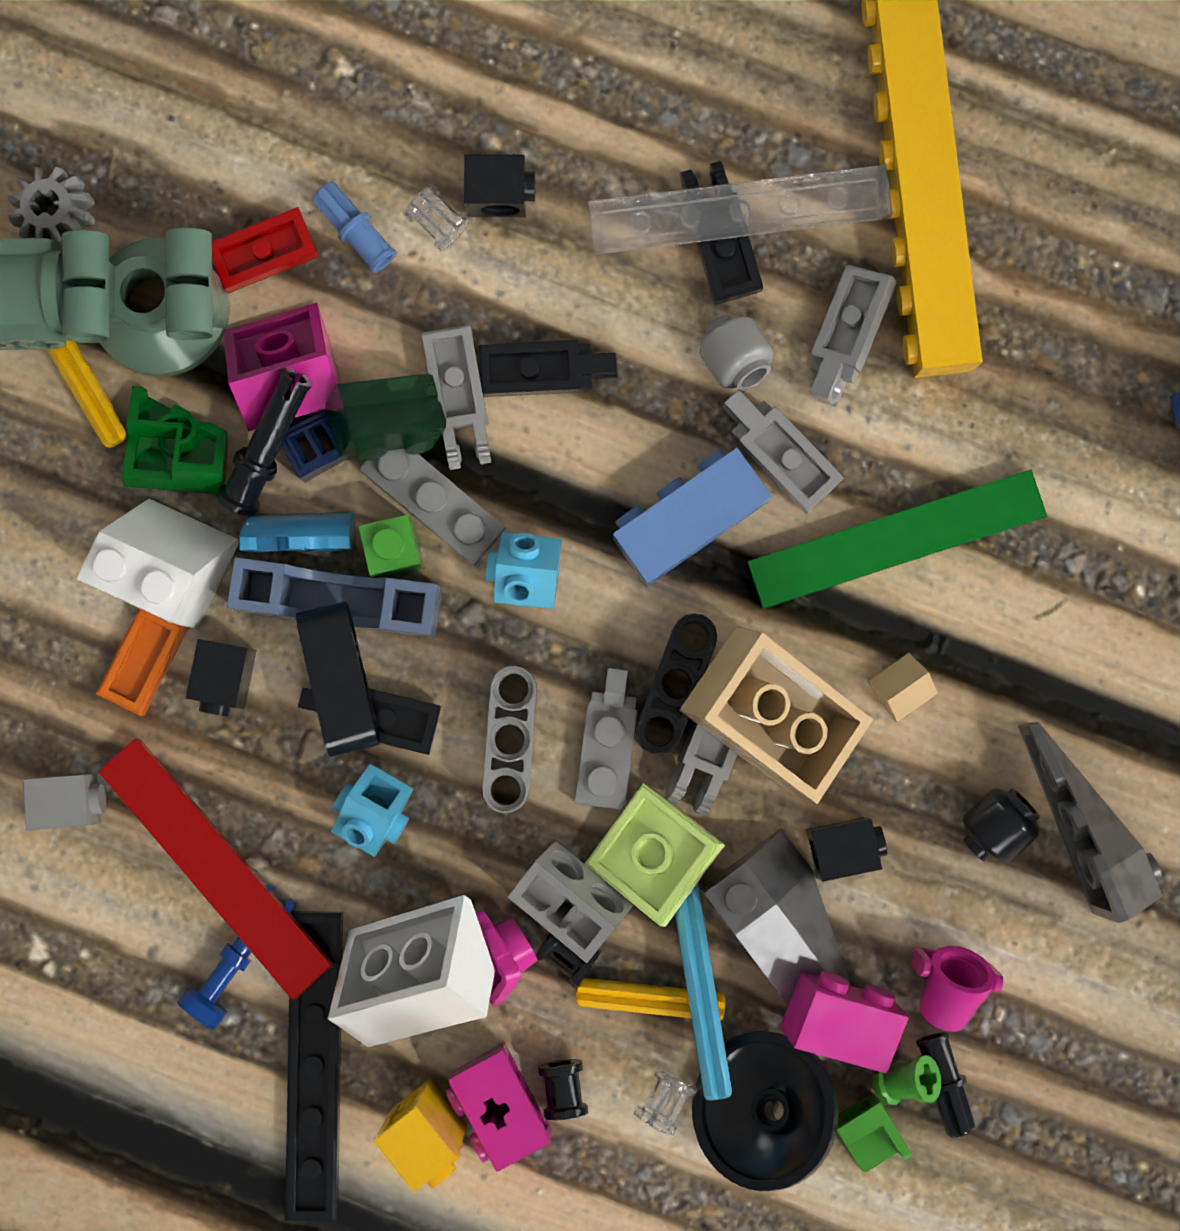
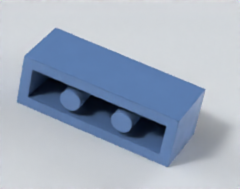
M721 448L713 452L697 465L701 473L686 483L681 477H678L656 493L660 499L658 503L645 512L640 505L636 506L615 522L619 530L613 533L612 539L646 587L760 509L771 499V494L738 448H735L727 455Z

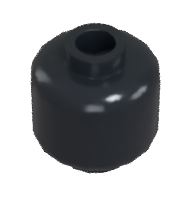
M995 788L989 791L965 813L963 823L969 835L963 840L967 847L983 862L991 857L1000 863L1008 864L1038 837L1039 828L1036 821L1040 818V815L1027 799L1014 788H1011L1008 792Z

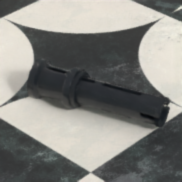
M282 369L280 378L248 446L242 447L235 452L232 461L235 465L227 484L221 485L216 492L218 502L234 513L244 516L257 514L260 508L258 498L266 481H271L275 478L277 463L274 459L308 390L312 387L311 380L302 374L294 390L290 391L292 382L298 372L296 370Z

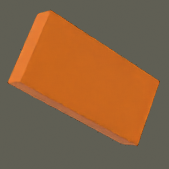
M139 608L96 695L139 716H145L189 627L171 623Z

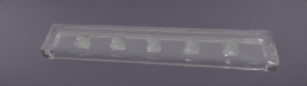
M886 165L588 201L594 255L888 219L893 214Z

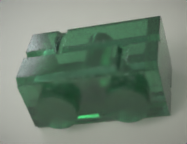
M430 373L335 384L325 402V409L330 427L333 428V437L338 455L341 457L357 455L360 461H371L384 456L390 450L404 449L405 453L409 455L424 453L434 447V444L446 428L447 421L441 402H438V392L433 375H430Z

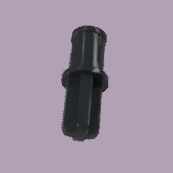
M938 1032L918 1039L916 1044L920 1049L921 1055L930 1056L939 1068L941 1090L936 1103L946 1134L950 1138L963 1137L974 1131L976 1126L963 1087L967 1080L965 1075L959 1074L948 1040V1033Z

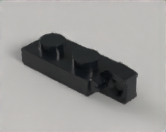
M578 340L479 345V370L483 397L581 393V390L593 389L592 380L618 377L616 353L591 354V344H579Z
M302 688L298 708L317 712L312 689ZM369 688L379 730L380 743L430 755L442 706Z

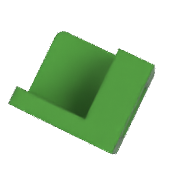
M874 1093L839 1114L837 1131L863 1172H868L899 1153L903 1160L912 1156L903 1138Z

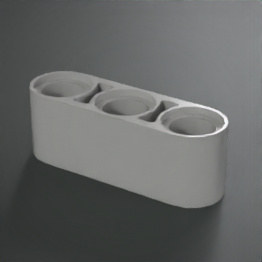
M509 666L498 671L493 677L490 687L482 789L483 798L487 805L494 811L503 814L512 813L521 808L528 800L531 786L538 689L533 675L518 666ZM511 675H519L525 678L529 688L526 698L516 704L508 703L501 695L500 688L502 682ZM506 725H515L524 734V745L515 754L504 753L497 745L498 732ZM500 776H512L520 784L521 793L516 802L504 804L495 798L493 785Z

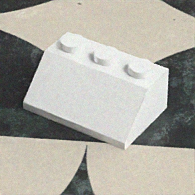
M462 895L350 929L328 1020L367 1047H372L486 1017L495 969L471 899L466 895Z

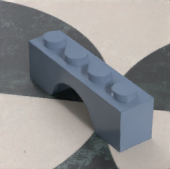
M234 557L227 608L237 612L296 620L297 612L347 601L355 628L435 638L442 588L437 584L394 578L343 575L281 563Z

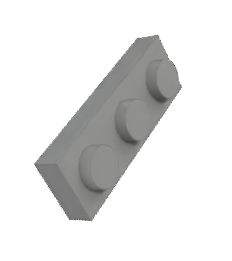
M393 432L385 438L359 469L473 566L479 562L501 536L502 532L506 530L504 525Z

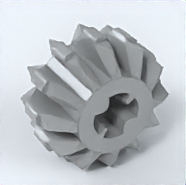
M35 167V181L30 183L25 178H18V185L23 189L22 194L7 195L9 203L17 208L8 217L12 225L20 227L18 232L19 238H45L62 242V234L64 232L80 230L81 225L90 226L95 224V218L86 211L95 205L94 198L89 193L83 192L85 184L78 176L68 178V174L63 168L55 167L50 176H48L42 168ZM53 204L58 210L50 216L45 211Z

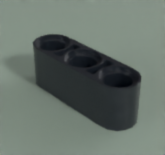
M347 601L297 612L298 633L328 755L332 757L380 745L375 712Z
M692 613L679 619L671 630L635 732L641 747L650 753L664 754L676 748L689 717L682 713L680 709L706 672L718 636L713 622L702 614ZM688 624H698L703 627L707 634L705 647L699 651H689L684 648L679 638L682 627ZM678 670L686 674L690 682V688L686 696L674 699L665 694L662 688V679L667 672ZM654 717H663L668 720L673 730L670 741L659 747L650 744L644 735L646 723Z

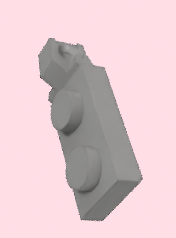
M851 265L845 267L811 351V355L814 358L811 370L817 373L810 393L814 395L818 402L836 407L846 387V382L854 384L858 373H861L897 284L893 276Z
M739 389L724 402L722 408L738 425L731 431L738 440V444L805 514L809 513L844 479L776 406L772 408L763 401L755 407Z
M608 668L605 693L592 692L591 703L587 707L575 796L576 804L620 810L625 809L638 711L635 710L637 698L625 696L628 670Z

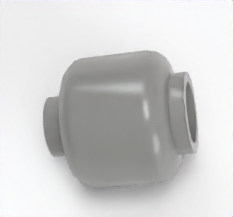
M723 315L707 326L705 330L706 336L700 346V356L722 387L737 388L740 391H744L758 385L768 376L771 371L770 363L773 359L774 350L751 317L740 315L731 318L729 315Z

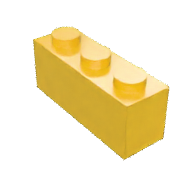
M430 1077L390 1110L373 1142L412 1192L415 1193L426 1183L431 1189H434L457 1169L454 1163L461 1157L459 1151L465 1145L462 1141L468 1124L462 1117H458L447 1097Z

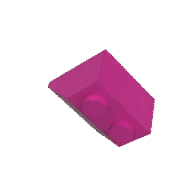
M318 303L223 331L228 382L248 431L256 429L280 378V373L284 368L298 371L290 391L294 390L302 374L307 376L312 382V387L308 390L295 418L310 413L318 414L330 407L345 403L339 372Z

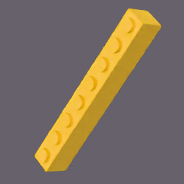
M862 0L864 27L871 26L873 44H869L867 50L868 68L870 75L877 74L879 92H875L873 96L874 117L876 123L883 122L885 140H881L879 143V160L882 171L889 170L891 188L885 191V209L888 219L895 218L897 237H892L891 258L894 267H901L903 286L897 287V307L900 316L907 315L909 334L904 335L902 341L904 361L906 365L913 364L914 378L973 372L983 360L938 0Z

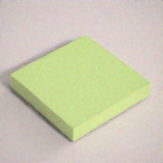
M643 783L585 862V865L659 926L666 927L725 844L673 803L666 800L664 796L650 785Z

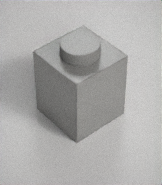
M97 774L23 780L26 831L88 826L101 823L100 814L105 813L106 791L104 785L98 783Z

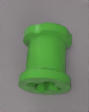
M918 1056L912 1062L897 1063L893 1059L887 1074L873 1071L872 1084L875 1095L883 1105H896L900 1103L901 1099L915 1098L920 1103H932L940 1095L941 1075L936 1062L930 1056Z

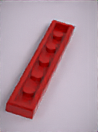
M135 738L98 771L292 1000L297 999L334 965L141 739Z

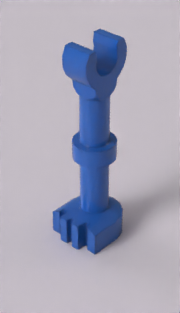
M272 884L266 885L273 893L276 887ZM289 899L284 905L290 914L295 910L296 902L293 899ZM239 937L232 945L227 943L219 954L222 957L221 961L199 990L187 988L177 1002L190 1016L205 1027H210L213 1030L217 1028L228 1013L216 1000L238 970L244 972L251 962L249 958L251 951Z

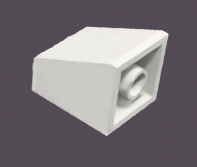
M147 499L98 532L77 580L166 621L198 630L240 541L152 499Z

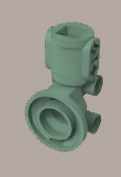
M184 227L169 229L165 232V238L139 240L123 247L110 258L109 235L98 231L74 230L64 232L62 234V242L45 238L0 239V350L58 349L66 346V340L82 343L99 342L112 358L126 368L143 375L165 377L181 374L197 367L216 350L224 336L223 331L226 330L229 320V296L222 285L216 267L212 263V233L207 230ZM147 278H162L165 286V295L161 304L153 311L146 313L130 310L129 298L136 286Z

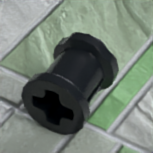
M550 933L535 956L539 961L546 959L569 977L568 983L575 987L601 954V950L598 949L588 963H586Z
M557 1060L538 1066V1075L543 1076L545 1082L547 1107L543 1109L546 1120H566L578 1118L589 1113L588 1105L582 1102L579 1072L583 1070L582 1060Z

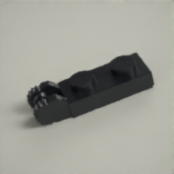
M721 161L709 164L710 180L718 199L702 203L698 181L693 171L690 169L680 173L688 205V217L715 305L763 291V283L736 193L732 194Z

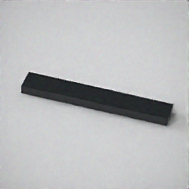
M293 911L291 915L334 965L297 999L292 1000L289 997L285 1221H336L338 1218L341 1028L328 1020V1015L343 958V912Z

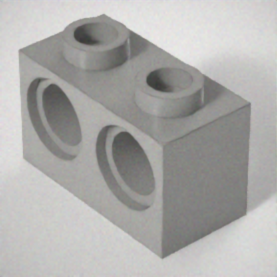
M557 841L533 863L508 896L510 900L586 963H588L634 906Z

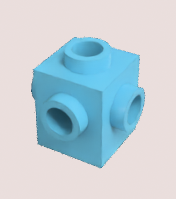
M502 532L498 552L489 551L486 568V581L495 582L494 602L554 609L562 539L534 536L528 533Z
M369 764L356 784L353 786L347 783L337 797L332 809L337 811L339 815L331 832L344 839L349 845L375 857L386 840L395 844L403 832L409 817L402 814L413 788Z

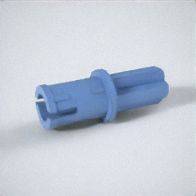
M329 182L317 190L313 197V202L339 231L338 239L342 243L348 242L369 265L372 272L377 273L384 269L395 258L397 252L394 248L390 247L371 225V216L368 212L361 213L336 183Z

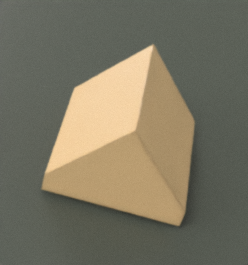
M907 653L868 681L896 722L938 694L929 672L910 653Z

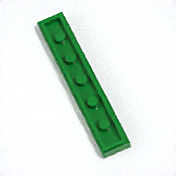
M1032 469L747 561L746 564L761 609L763 610L1047 517V513Z

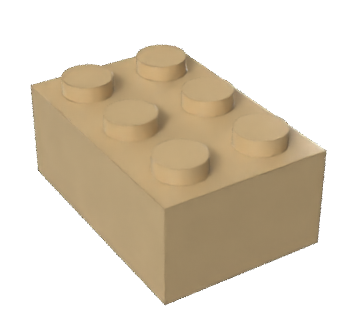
M737 626L680 709L682 713L789 794L815 804L819 803L873 721L871 717L766 634Z

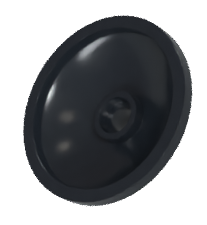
M754 1031L738 1035L724 1043L732 1088L731 1096L725 1099L707 1100L704 1097L701 1073L698 1075L692 1099V1119L698 1143L711 1165L732 1183L756 1191H775L793 1187L816 1172L833 1146L839 1118L838 1100L834 1083L820 1058L814 1053L795 1049L785 1034ZM777 1101L782 1104L784 1109L783 1115L779 1120L773 1114V1106Z

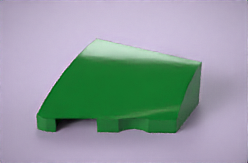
M132 386L126 423L128 439L122 471L123 487L216 494L218 488L221 485H225L228 449L227 431L210 422L195 420L189 411L176 404L169 408L148 397L147 389L141 386Z

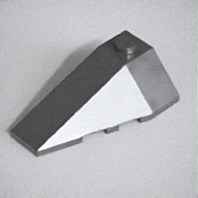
M1030 722L1018 726L1092 914L1122 923L1161 898L1162 893L1157 882L1162 881V874L1154 856L1150 852L1145 853L1141 844L1039 722Z
M779 829L701 888L787 1005L801 972L818 977L823 971L830 972L846 979L850 983L813 871L782 829Z

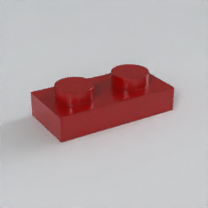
M299 207L212 241V260L222 285L228 294L319 257Z

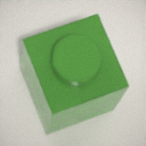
M408 514L358 526L371 577L390 578L425 569L414 521Z

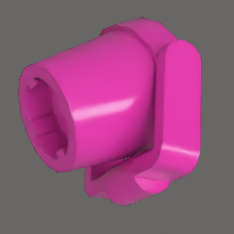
M480 910L475 913L495 969L489 1002L492 1006H496L508 998L520 981L521 973L537 962V958L523 932L512 917L493 926L487 914Z
M949 945L937 950L919 946L914 948L910 965L919 976L927 977L919 1009L927 1022L936 1028L952 1032L962 1030L981 1003L990 996L991 992L1000 993L1002 990L1003 975L991 963L972 950Z

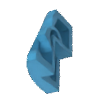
M355 511L252 515L245 521L239 536L240 550L245 552L300 550L306 553L356 551Z

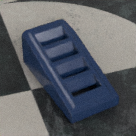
M366 390L345 400L343 404L330 407L289 428L283 440L282 448L302 481L306 483L390 434ZM357 409L361 410L372 430L364 435L351 414ZM341 418L353 437V440L347 443L343 441L334 425V422ZM323 428L335 446V449L326 452L316 432ZM307 438L317 458L308 461L298 443Z

